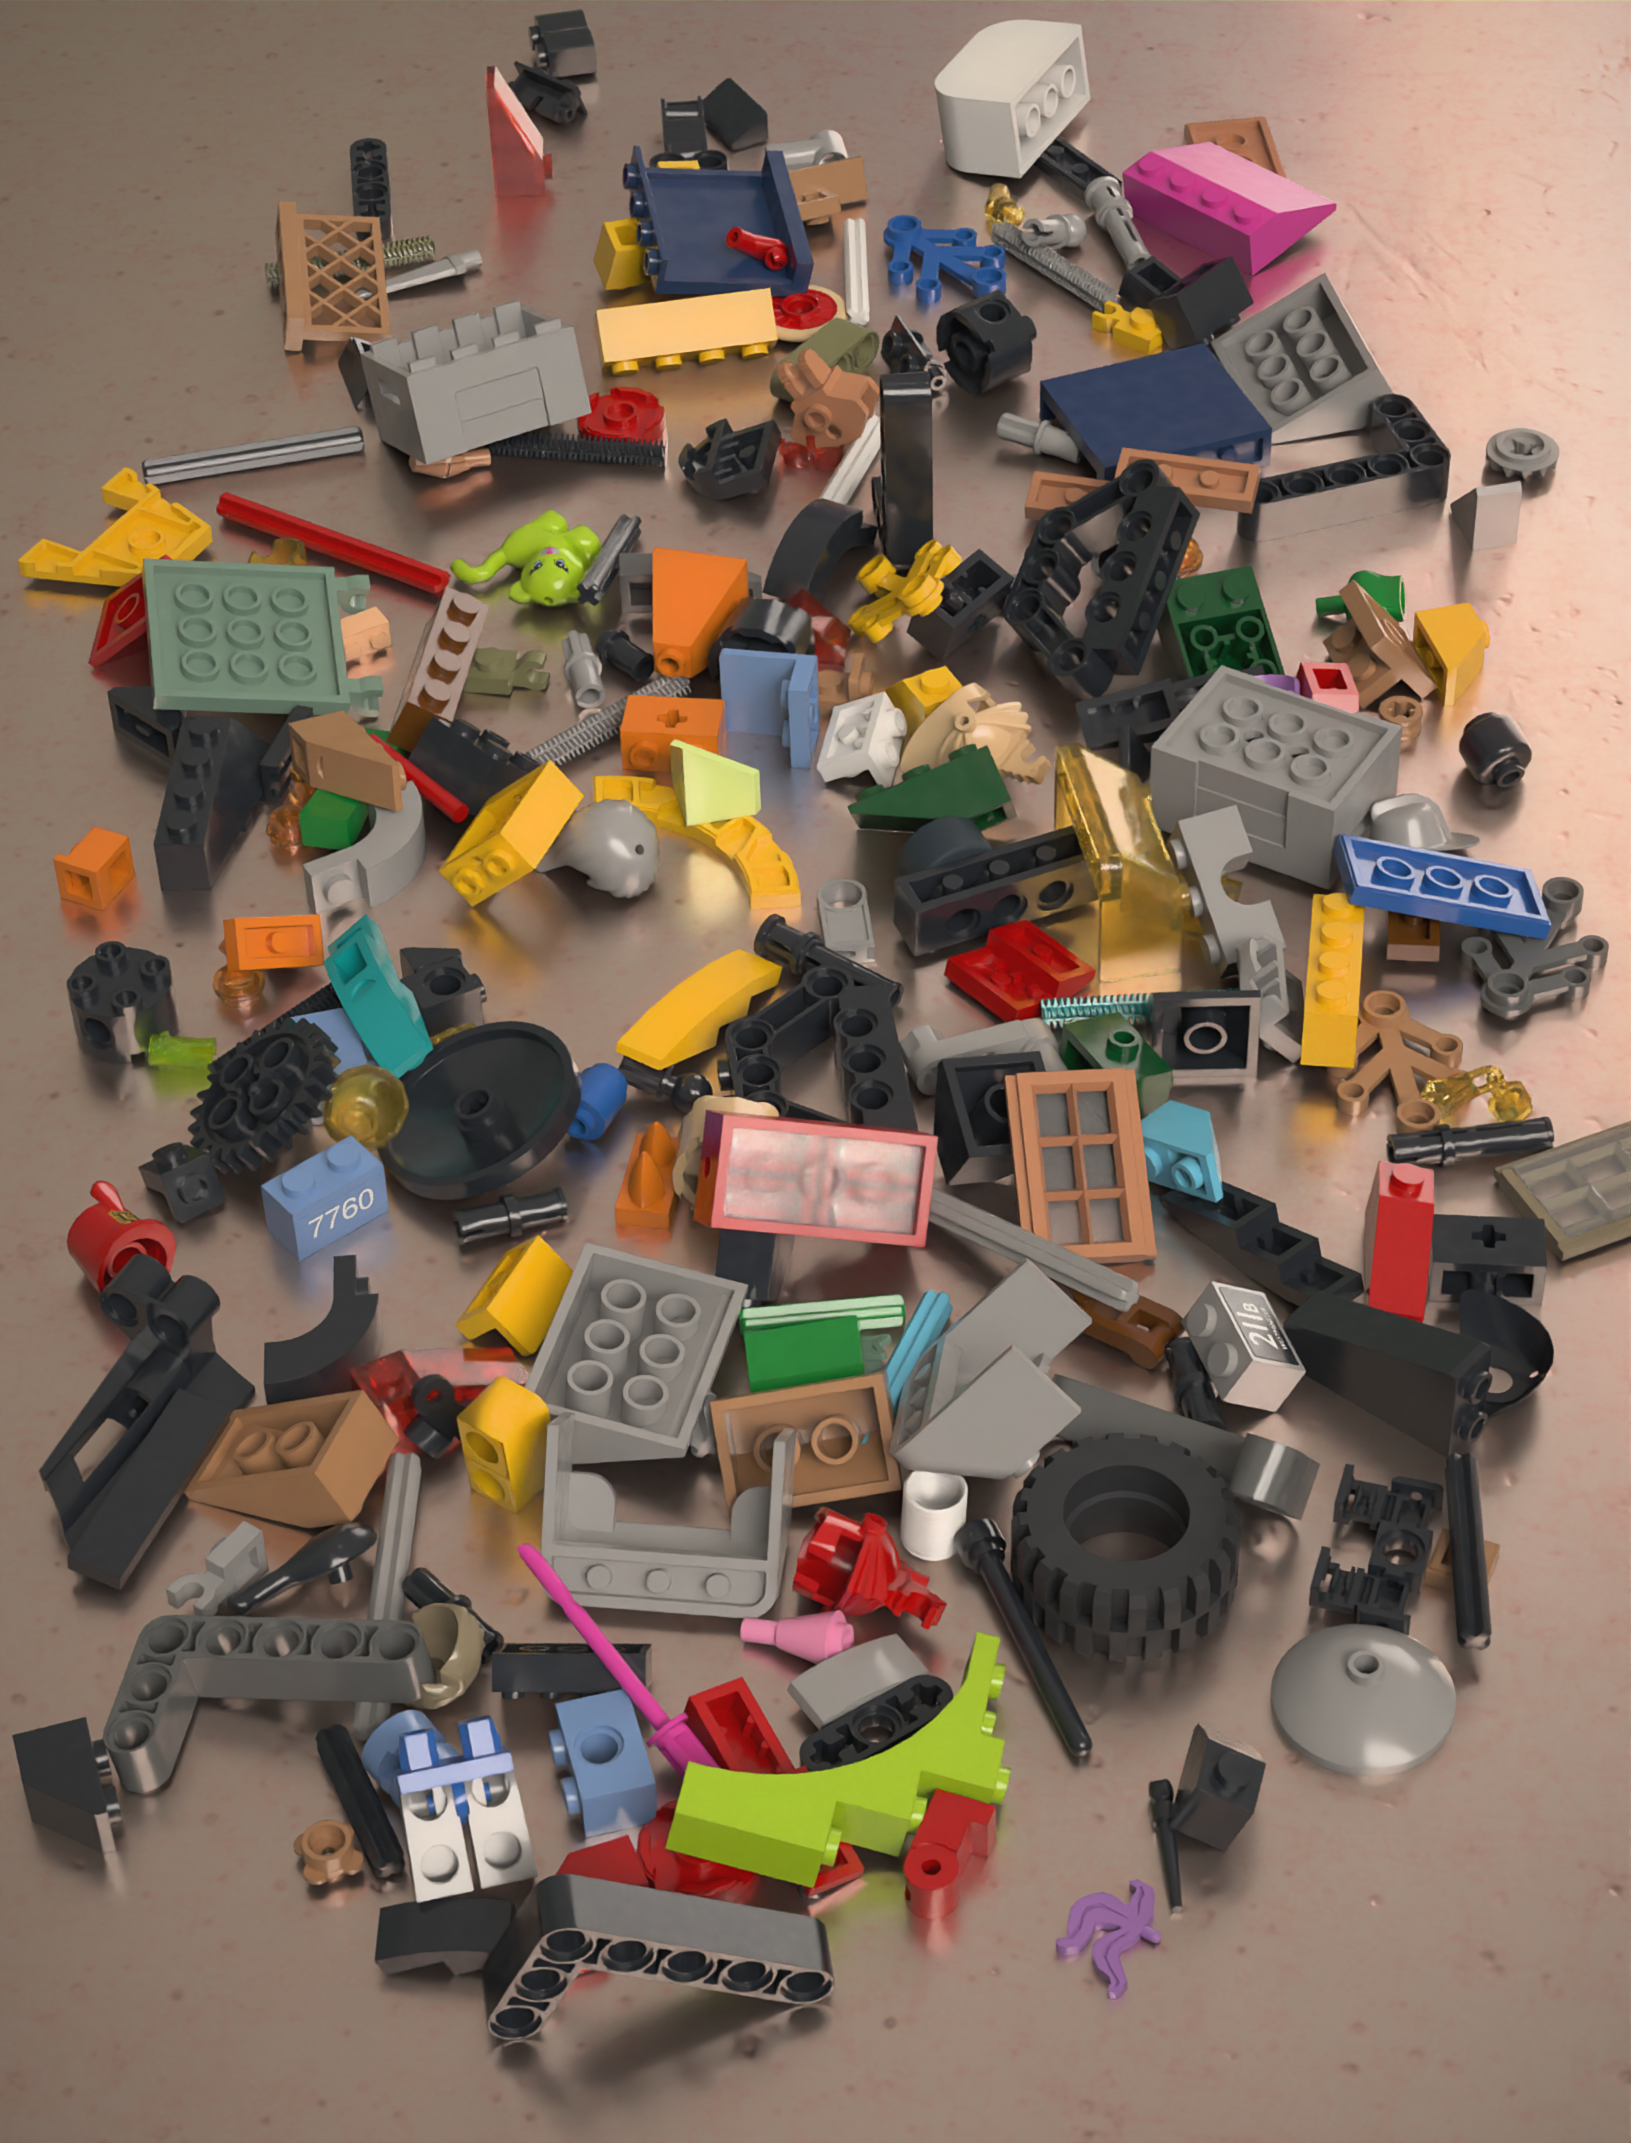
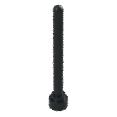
M977 1519L967 1523L956 1533L953 1540L963 1564L982 1574L1069 1751L1077 1757L1088 1755L1092 1750V1739L1003 1564L1006 1542L996 1522L991 1519Z

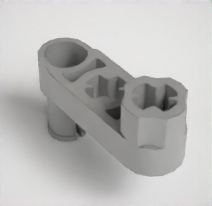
M1039 1018L1022 1021L1014 1020L945 1038L941 1031L933 1029L930 1025H922L911 1029L907 1037L899 1043L905 1066L917 1088L927 1095H936L938 1063L942 1059L982 1056L984 1054L996 1055L1040 1051L1046 1072L1068 1071L1059 1055L1060 1046L1048 1024Z

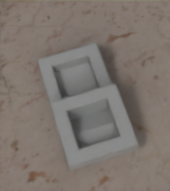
M896 1633L862 1643L824 1660L790 1681L787 1692L814 1725L821 1730L908 1679L919 1675H930V1672Z

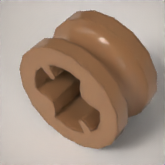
M1392 696L1381 702L1379 719L1402 726L1401 742H1408L1420 735L1423 708L1417 700L1406 696Z

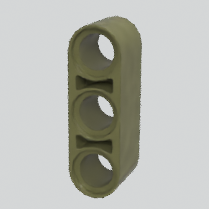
M836 317L786 356L780 363L791 360L799 368L797 363L798 354L811 348L818 353V356L824 360L829 368L838 365L843 372L860 374L869 367L877 355L880 341L879 335L876 331ZM777 365L771 376L770 392L774 397L792 403L794 398L785 389L784 384H781V380L778 379Z

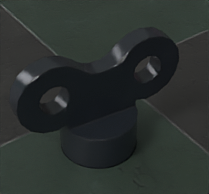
M429 1374L418 1380L411 1390V1404L419 1413H417L403 1432L419 1448L439 1460L453 1443L452 1439L454 1437L461 1441L457 1416L473 1400H455L454 1389L450 1382L440 1374ZM438 1390V1394L433 1400L426 1401L427 1395L431 1391Z

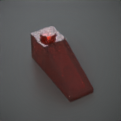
M487 66L486 95L495 198L545 196L546 179H553L552 154H544L543 137L496 66Z
M510 1347L401 1349L349 1370L352 1391L364 1390L398 1436L399 1441L395 1447L411 1441L403 1431L419 1413L412 1406L410 1395L415 1383L422 1377L429 1374L444 1376L453 1386L454 1397L457 1401L474 1400L498 1376H504L525 1387L529 1377ZM438 1390L431 1391L427 1395L426 1401L433 1400L437 1396Z

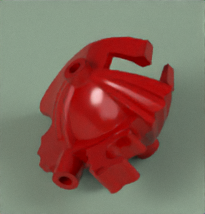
M821 1507L814 1515L817 1523L804 1537L798 1553L792 1590L824 1604L820 1613L841 1610L844 1616H860L886 1606L889 1607L895 1616H900L902 1612L916 1616L922 1621L920 1626L924 1629L929 1630L931 1626H937L947 1604L938 1595L926 1589L930 1579L929 1576L915 1571L906 1561L899 1559L893 1538L886 1531L887 1521L876 1514L866 1513L862 1522L859 1523L827 1507Z

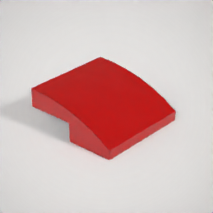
M1024 919L990 929L985 947L949 957L944 976L1007 1023L1014 1020L1022 1021L1040 1017L1041 999L1044 1000L1045 1004L1046 998H1049L1050 1002L1052 998H1056L1057 1003L1058 998L1062 997L1063 1001L1066 997L1071 998L1094 979L1096 970L1030 921Z

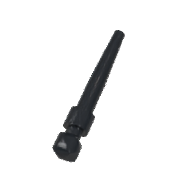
M1168 1779L1151 1781L1148 1792L1153 1803L1151 1807L1153 1827L1158 1830L1161 1858L1171 1910L1178 1913L1183 1910L1179 1857L1175 1829L1168 1827L1174 1804V1790Z

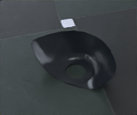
M1469 1289L1463 1291L1460 1297V1335L1482 1341L1491 1346L1489 1368L1505 1370L1513 1379V1384L1507 1391L1501 1393L1487 1392L1484 1412L1488 1415V1419L1517 1407L1534 1394L1553 1364L1554 1347L1550 1334L1544 1325L1522 1307L1481 1290ZM1534 1372H1538L1536 1376L1530 1377Z

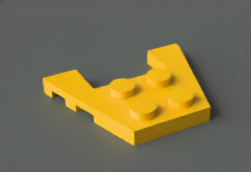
M124 467L101 487L103 503L127 511L120 519L83 551L42 539L18 560L20 575L24 577L122 587L142 572L144 558L160 559L166 554L173 560L192 561L213 542L211 526L178 502L168 503L161 497L160 489L151 483L142 484L138 481L135 471Z

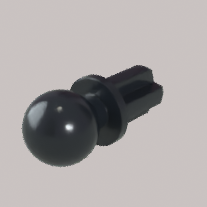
M623 1056L618 1068L625 1076L627 1085L655 1095L654 1101L657 1103L660 1102L663 1093L669 1095L674 1106L684 1113H689L692 1110L693 1104L698 1098L705 1095L713 1096L711 1083L702 1074L687 1072L679 1077L671 1074L675 1064L662 1070H657L627 1056Z

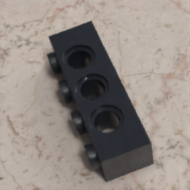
M1078 823L895 879L893 923L914 956H918L989 934V930L1024 919L1031 921L1100 899L1103 854L1083 825Z

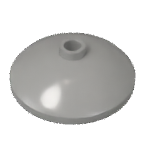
M1345 1624L1314 1632L1298 1641L1285 1653L1273 1675L1271 1709L1275 1723L1285 1740L1311 1762L1342 1774L1374 1777L1396 1774L1416 1767L1441 1748L1448 1738L1454 1723L1456 1694L1454 1684L1446 1667L1430 1649L1404 1633L1382 1626Z

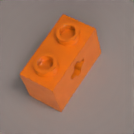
M628 695L620 728L623 770L671 772L670 744L675 739L723 757L727 740L725 700Z

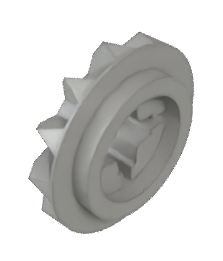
M1514 428L1501 431L1492 436L1486 446V459L1491 462L1492 470L1504 471L1506 477L1519 475L1524 480L1528 475L1543 477L1546 471L1555 470L1560 454L1559 446L1553 438L1545 433L1529 428Z

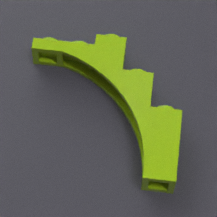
M977 1631L964 1668L961 1687L952 1701L930 1723L910 1738L885 1752L860 1762L829 1770L800 1774H757L730 1771L688 1761L665 1849L814 1888L821 1864L833 1867L840 1841L899 1857L906 1834L916 1835L936 1788L987 1804L992 1802L1001 1805L1006 1793L1011 1768L1000 1765L1005 1740L991 1737L996 1713L986 1710L988 1699L997 1701L1006 1670V1665L996 1662L1000 1637Z

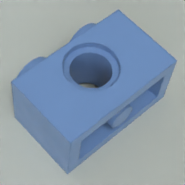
M623 1689L556 1703L558 1729L548 1731L547 1734L554 1767L566 1766L569 1776L568 1778L561 1779L562 1794L568 1816L579 1814L585 1838L643 1826L644 1823L647 1825L656 1817L655 1811L658 1810L656 1783L631 1698Z

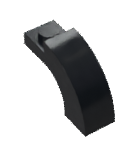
M824 498L811 502L795 517L780 541L769 567L762 593L800 605L823 603L829 580L840 558L852 547L874 545L878 526L863 522L864 510Z
M356 1255L334 1256L333 1303L328 1315L317 1327L293 1339L264 1342V1390L267 1405L352 1392L364 1381L376 1364L381 1352L384 1336L379 1293L371 1294L369 1277H359Z

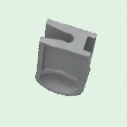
M837 878L822 884L817 890L816 898L817 917L825 947L858 963L875 962L873 949L875 941L865 887L858 881L848 878ZM836 901L855 903V905L846 908H836L829 904Z

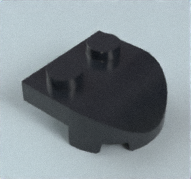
M725 418L707 426L706 433L708 437L695 448L691 443H687L679 455L678 463L690 485L701 495L715 500L728 499L741 494L751 495L769 485L782 433L774 419L734 432Z

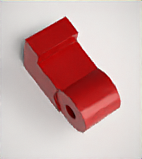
M936 1788L923 1821L911 1843L903 1867L906 1881L904 1898L907 1907L913 1914L923 1919L935 1920L953 1913L959 1904L960 1878L971 1854L988 1859L996 1841V1806Z

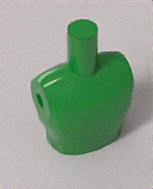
M1361 570L1351 576L1348 583L1354 579L1398 623L1406 620V590L1402 575L1385 576L1368 570ZM1341 595L1316 598L1315 604L1318 617L1346 614L1347 621L1352 618Z

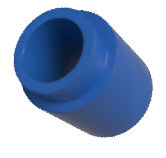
M606 1063L594 1064L580 1073L582 1080L581 1101L576 1117L567 1131L568 1134L575 1138L583 1140H596L600 1138L626 1101L628 1085L625 1076L617 1068Z

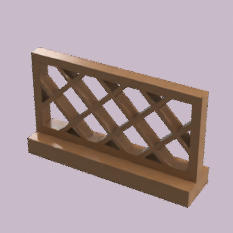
M278 201L275 239L284 350L302 351L303 340L348 342L350 337H355L374 343L390 338L391 330L379 217L297 213L296 201ZM304 229L321 230L327 235L320 240H316L306 233ZM352 231L370 232V237L360 243L350 236L349 233ZM335 242H339L348 248L349 251L340 256L328 247ZM318 255L330 264L320 270L308 260ZM361 257L372 266L363 272L351 264V262ZM340 270L352 278V280L342 285L331 276ZM321 284L332 293L322 299L312 292L311 289ZM363 286L375 295L365 301L355 294L354 291ZM344 300L355 309L345 315L335 308L334 305ZM323 313L335 323L332 325H314L312 320ZM366 315L379 324V328L363 327L356 321Z

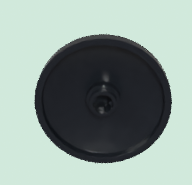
M503 1021L488 1023L459 1032L433 1046V1050L426 1055L424 1061L418 1067L404 1073L389 1089L379 1109L375 1125V1143L378 1154L396 1182L408 1191L422 1197L452 1200L469 1198L496 1190L533 1169L563 1139L576 1117L581 1101L582 1080L579 1068L564 1042L550 1030L536 1024Z

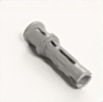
M1099 177L1087 186L1084 199L1089 208L1096 211L1095 220L1098 226L1110 233L1117 250L1125 262L1127 270H1130L1151 257V254L1148 252L1135 225L1131 221L1133 209L1128 200L1121 197L1122 188L1118 181L1113 177Z

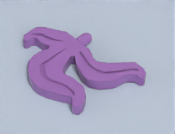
M1138 1879L1129 1881L1130 1892L1134 1893L1130 1898L1129 1904L1125 1905L1119 1898L1104 1892L1090 1894L1076 1901L1070 1910L1067 1936L1056 1940V1952L1060 1954H1075L1085 1949L1095 1931H1112L1098 1939L1092 1946V1964L1096 1973L1109 1984L1107 1988L1108 1999L1121 1997L1128 1988V1980L1119 1958L1120 1954L1134 1947L1141 1937L1152 1943H1158L1161 1940L1160 1932L1150 1927L1154 1922L1155 1893L1153 1887Z

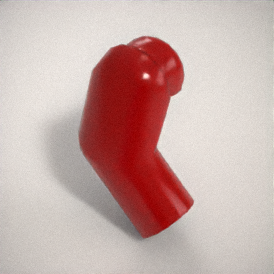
M739 227L731 228L726 235L728 247L756 260L764 261L768 269H782L788 262L786 255L788 249L780 239L753 234Z

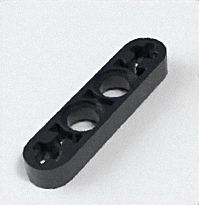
M364 138L355 141L350 146L354 216L379 217L381 239L383 241L393 233L387 146L380 139ZM356 232V235L364 241L370 237V232Z

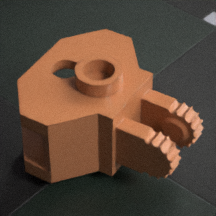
M811 348L798 354L797 363L799 368L791 360H786L778 365V369H776L778 371V379L781 380V384H784L785 389L794 398L790 405V408L795 413L790 436L800 449L830 454L862 436L866 421L872 418L876 412L879 399V387L870 376L843 372L838 365L829 368L824 360L818 356V353Z

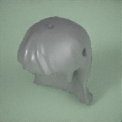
M606 799L591 803L579 811L577 809L574 810L535 869L540 873H544L558 867L570 866L589 876L586 882L588 886L598 890L609 891L615 898L626 897L629 899L633 896H639L654 883L655 874L659 871L660 850L656 826L646 817L643 811L637 806L632 805L628 800Z

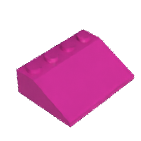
M1211 142L1150 151L1122 172L1124 198L1128 200L1133 209V217L1217 259L1232 256L1237 268L1251 276H1254L1337 210L1335 202Z

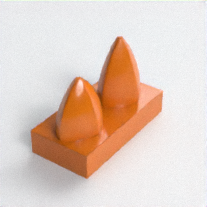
M320 914L223 920L225 939L221 942L218 949L226 956L228 972L324 966Z
M659 1121L652 1123L645 1134L637 1133L615 1205L616 1224L670 1230L679 1198L674 1191L672 1177L673 1164L679 1143L678 1137H671L667 1128Z

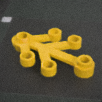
M932 539L916 552L914 556L915 561L906 578L895 574L896 568L885 555L880 554L872 558L860 569L855 579L868 594L874 593L878 598H882L857 609L849 617L847 625L858 637L865 635L872 643H877L892 630L894 626L892 622L905 614L909 617L917 614L923 617L930 614L939 606L943 599L940 595L944 588V583L940 580L941 577L951 573L960 564L961 556L951 545L942 547L936 539Z

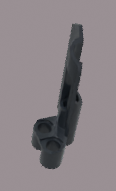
M135 1254L98 1296V1303L103 1313L131 1341L38 1470L45 1491L48 1490L59 1517L61 1533L69 1552L178 1388L230 1408V1415L233 1410L242 1409L255 1393V1386L216 1352L213 1341L212 1318L220 1310L221 1303L215 1290L204 1280L192 1275H183L176 1282L172 1281L167 1269L159 1261L145 1254ZM107 1418L115 1420L124 1426L127 1432L85 1482H83L74 1457Z

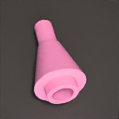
M841 1610L784 1618L780 1621L746 1617L743 1619L740 1628V1637L743 1642L776 1645L778 1649L814 1664H819L836 1654L852 1648L854 1642L853 1627L851 1624L846 1623L845 1616Z

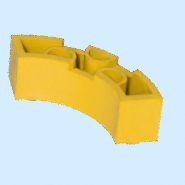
M698 161L658 162L656 167L700 169ZM629 217L617 221L603 222L593 262L605 290H623L651 280V276L644 273V248L637 245L636 218Z

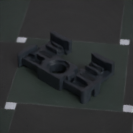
M1346 1464L1335 1499L1333 1522L1349 1525L1350 1520L1369 1523V1529L1377 1531L1368 1564V1573H1365L1363 1568H1357L1355 1573L1356 1568L1353 1566L1350 1572L1341 1570L1339 1563L1330 1562L1332 1558L1330 1556L1331 1548L1322 1546L1310 1585L1309 1606L1351 1615L1357 1609L1356 1624L1382 1626L1409 1636L1411 1615L1405 1614L1410 1592L1416 1594L1421 1592L1433 1541V1531L1427 1530L1432 1510L1442 1511L1444 1488L1437 1483L1397 1476L1392 1479L1391 1491H1388V1486L1355 1480L1354 1465ZM1412 1493H1420L1422 1495V1499H1413ZM1350 1495H1355L1350 1512H1345ZM1401 1549L1413 1554L1416 1560L1409 1564L1399 1565L1390 1562L1384 1555L1391 1550ZM1327 1574H1330L1332 1577L1327 1593L1322 1592Z

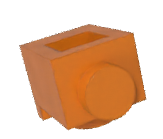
M96 826L91 829L80 843L73 846L68 856L58 853L53 859L60 898L101 911L112 902L135 876L129 837Z

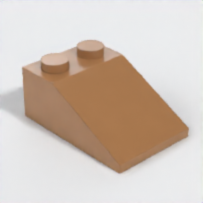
M364 1390L233 1410L230 1415V1422L184 1493L192 1501L303 1528L352 1523L353 1519L361 1512L363 1502L377 1477L385 1470L387 1460L399 1438Z

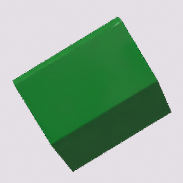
M857 1315L744 1334L751 1393L865 1374L860 1319Z

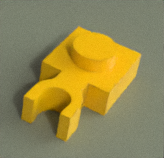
M1107 301L1104 304V314L1098 311L1092 313V328L1104 333H1113V342L1150 355L1166 342L1152 311L1149 309L1136 307L1133 311L1127 312L1120 305Z

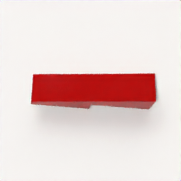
M743 1677L689 1696L684 1709L689 1718L685 1723L721 1769L757 1774H800L809 1772L806 1765L795 1769ZM840 1841L833 1867L822 1864V1869H819L814 1888L803 1886L807 1898L862 1876L865 1868L851 1844Z

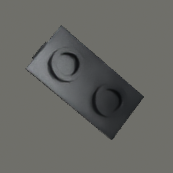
M517 61L514 63L519 76L515 81H510L506 86L505 93L510 102L531 111L535 108L538 114L559 124L571 122L575 116V111L587 116L588 111L581 99L582 93L573 82L567 79L561 81L549 76L538 66L531 68Z
M896 315L890 330L883 337L880 353L894 374L928 371L931 390L938 391L943 389L948 378L946 369L939 365L937 360L932 359L933 355L924 343L921 333L909 329L902 318Z

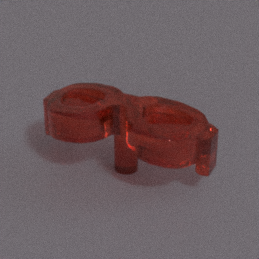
M814 435L806 436V446L795 442H785V438L781 437L779 454L783 457L784 463L792 468H803L808 464H812L818 471H828L835 468L841 462L845 455V445L816 449Z

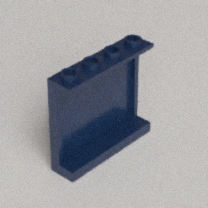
M633 146L630 163H625L623 167L622 182L623 188L630 191V216L637 219V245L644 248V273L651 276L654 293L720 295L770 288L771 296L787 297L797 293L807 294L814 261L783 151L766 150L761 171L645 167L640 146ZM733 227H739L753 234L780 239L788 249L786 252L788 257L786 266L779 270H771L765 266L764 261L756 260L728 247L726 244L728 231Z
M1205 343L1040 381L1039 419L1042 422L1044 420H1059L1097 472V479L1108 481L1114 479L1122 448L1260 465V468L1270 466L1272 427Z

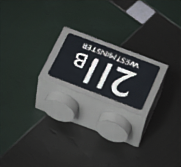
M1211 1281L1181 1321L1223 1402L1276 1412L1306 1373L1302 1362L1263 1292Z

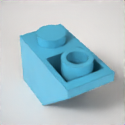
M1169 1100L1141 1120L1148 1181L1215 1203L1223 1198L1220 1156L1209 1111Z

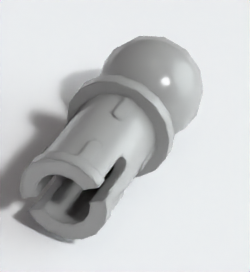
M1054 214L1046 219L1033 218L1027 220L1023 225V229H1033V232L1022 233L1024 242L1031 247L1047 245L1053 249L1062 247L1074 248L1084 241L1087 233L1086 224L1082 218L1074 214Z

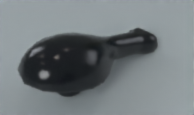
M362 1522L342 1523L321 1532L309 1540L278 1569L250 1584L243 1590L233 1593L227 1600L228 1610L235 1616L245 1617L259 1606L285 1591L328 1574L331 1585L353 1579L349 1562L376 1543L378 1539L376 1532L369 1525Z

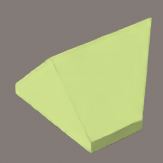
M677 739L670 744L672 784L687 826L755 815L760 811L759 770Z

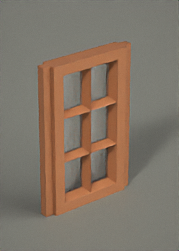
M1108 1068L1006 1075L1004 1077V1088L1019 1227L1098 1264L1143 1262L1144 1260L1156 1259L1157 1252L1135 1069Z

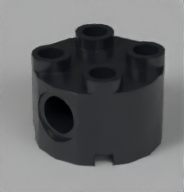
M996 289L940 316L936 326L939 352L947 351L950 360L943 364L954 382L967 393L976 395L980 392H987L1028 373L1031 369V341L1035 340L1037 336L1035 325L1030 317L1026 315L1021 316L1020 312L1001 290Z
M743 598L738 606L729 613L710 650L708 665L709 674L713 682L716 683L718 679L721 684L719 655L723 648L814 655L816 652L815 637L811 630L812 620L809 614L802 609L793 608L775 599Z
M107 941L95 949V955L90 956L79 964L67 980L69 1002L79 1044L85 1053L99 1061L117 1064L131 1063V1055L142 1052L145 1053L146 1059L153 1057L172 1044L179 1032L178 1007L170 961L164 956L156 955L149 950L126 947L119 941Z

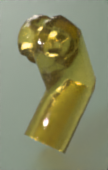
M994 184L989 190L984 206L986 218L997 225L1007 220L1012 225H1015V227H1018L1026 216L1025 210L1016 205L1017 201L1009 198L1010 191L1005 185Z

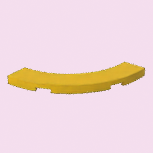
M593 776L594 802L606 799L628 800L632 805L637 806L643 811L655 826L689 836L703 843L726 860L744 884L751 910L801 907L798 876L790 857L772 840V833L753 816L687 826L674 788L656 785V779L646 777Z

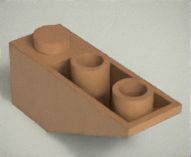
M344 710L288 723L293 769L311 787L392 811L403 810L401 791L406 789L407 782L401 763L395 761L384 750L382 744L376 743L366 733L365 728L362 725H358Z

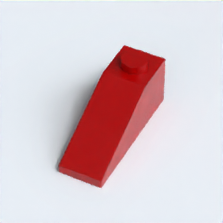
M1379 1161L1365 1210L1366 1305L1422 1323L1425 1314L1435 1205L1434 1170L1419 1168L1409 1163L1395 1164Z

